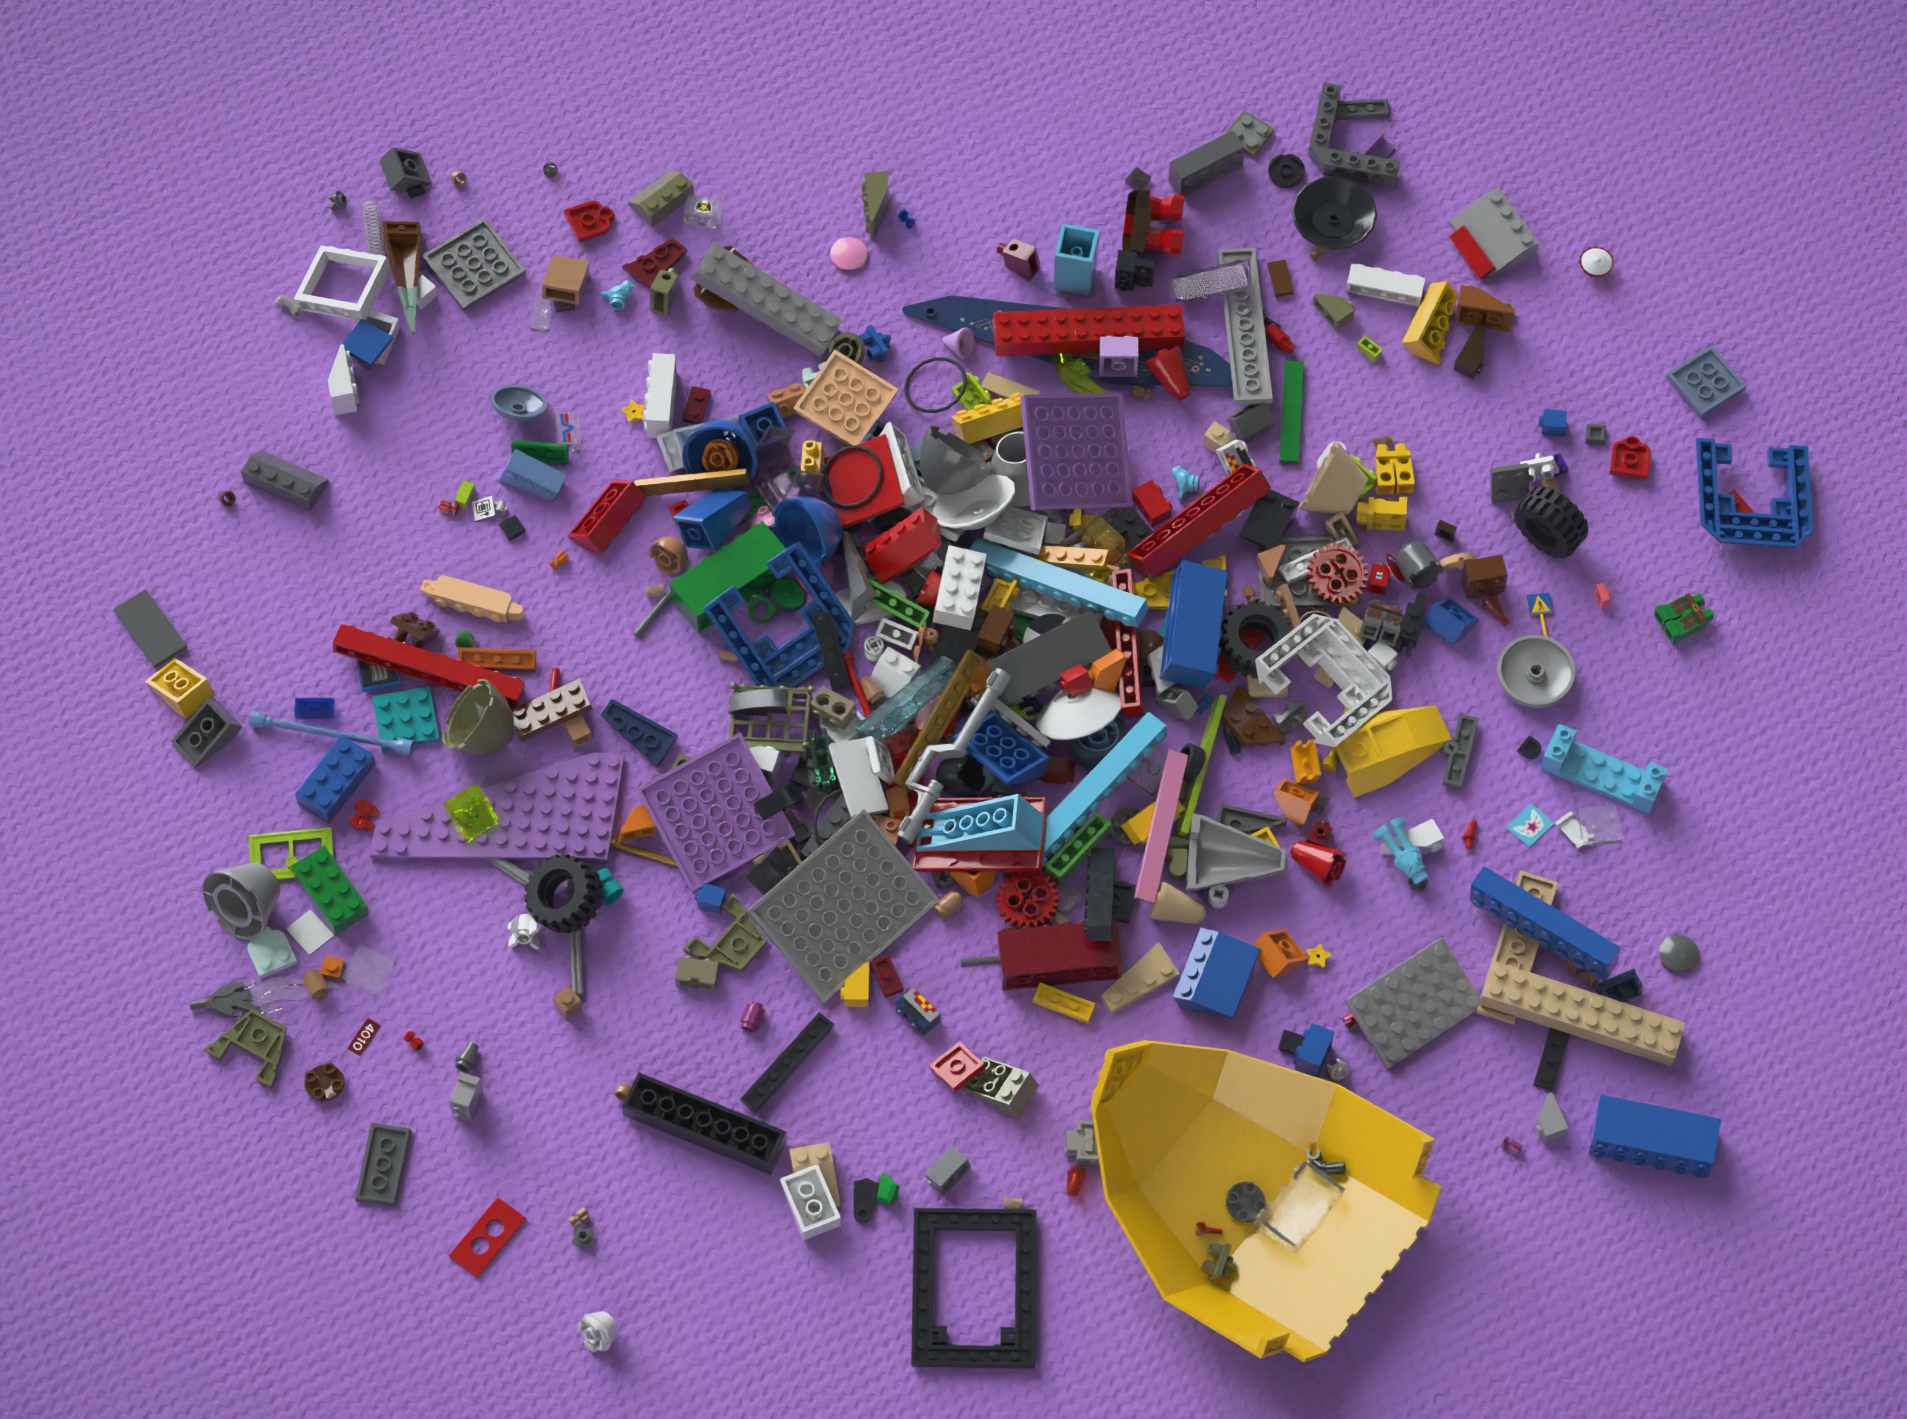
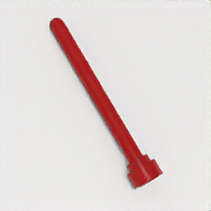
M851 652L842 653L852 686L864 715L870 723L872 734L876 736L880 733V730L853 668L854 657Z

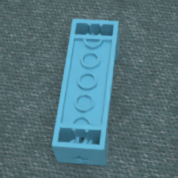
M1558 724L1544 754L1541 765L1542 770L1645 813H1651L1668 772L1667 768L1650 762L1645 771L1576 742L1577 731Z

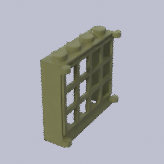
M730 683V689H734V694L761 689H787L788 706L786 722H772L773 713H768V721H753V715L749 716V721L737 720V714H731L729 738L736 734V725H749L748 736L744 737L749 748L770 746L777 751H783L784 757H791V751L802 752L803 760H807L808 748H810L809 735L812 714L810 703L813 700L812 692H815L816 688L814 686H809L808 688H789L787 686L769 687L767 685L749 686L747 684L738 686L737 683ZM792 699H807L806 707L792 706ZM791 711H806L805 723H790ZM753 726H767L766 738L752 737ZM771 727H786L785 738H770ZM790 727L804 728L803 740L789 739Z

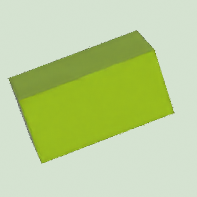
M1364 336L1357 343V350L1374 363L1382 356L1383 349L1368 337Z
M463 480L454 500L455 504H458L459 507L467 509L475 491L473 483Z

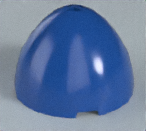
M726 419L708 421L696 428L686 440L682 451V462L688 475L712 472L705 469L702 456H704L706 445L715 439L731 441L738 447L740 459L735 469L745 468L750 480L756 473L758 456L754 439L748 430L734 421ZM745 486L730 487V488H721V489L738 491V490L742 489V488L745 487Z
M793 497L780 501L775 506L772 516H775V525L772 527L773 534L785 548L800 542L816 567L820 568L835 554L843 534L842 519L836 509L828 503L813 497Z

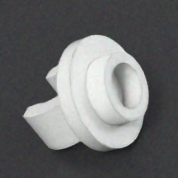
M1335 1059L1336 1064L1333 1066L1327 1064V1069L1332 1079L1341 1080L1347 1075L1349 1068L1345 1062Z

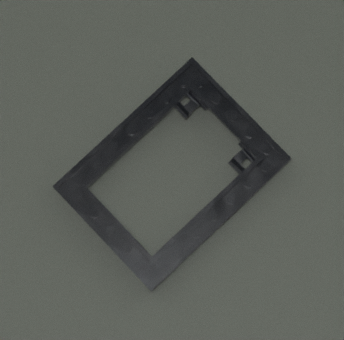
M914 1208L911 1367L1035 1369L1036 1209ZM934 1230L1016 1231L1015 1327H1001L1000 1344H994V1346L947 1344V1326H933ZM932 1334H939V1339H932ZM1009 1335H1015V1340H1009Z

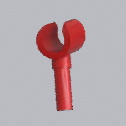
M1204 1222L1196 1224V1226H1202L1204 1229L1203 1232H1195L1198 1236H1202L1204 1233H1223L1222 1229L1207 1227Z

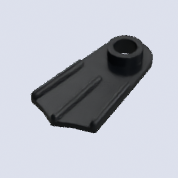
M869 1178L854 1181L853 1215L859 1223H866L871 1219L879 1183ZM862 1212L867 1214L865 1217L859 1216Z

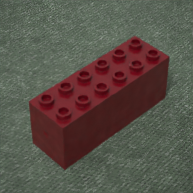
M1117 919L1113 920L1112 941H1088L1087 933L1083 932L1084 921L1076 924L1065 922L1055 926L1045 924L1035 928L1025 926L1021 929L1005 928L997 931V951L1002 991L1035 988L1040 983L1055 986L1119 979L1122 976V956Z

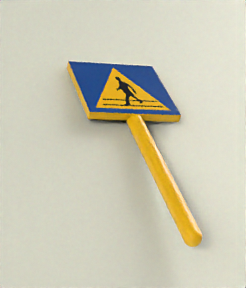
M1549 593L1526 595L1530 616L1540 615L1543 634L1548 637L1543 614L1553 613Z

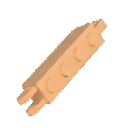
M443 575L437 581L424 580L420 589L422 594L433 598L434 603L440 607L448 606L459 612L466 611L477 617L484 616L490 618L495 622L502 621L507 623L508 619L520 622L525 616L522 605L513 603L509 593Z

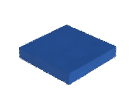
M361 318L342 344H344L345 351H349L351 356L372 367L391 343L393 336Z

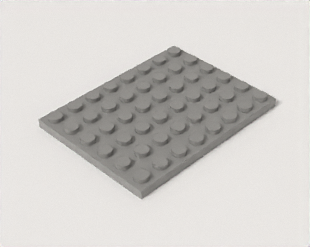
M863 809L746 912L821 1002L825 1003L845 985V980L865 962L870 963L940 899L866 810Z

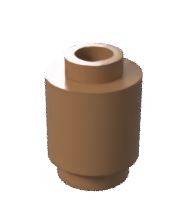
M950 891L936 903L934 911L943 920L950 918L963 907V898L958 892Z
M316 969L308 971L303 976V983L311 998L317 1000L326 998L330 989L323 975Z

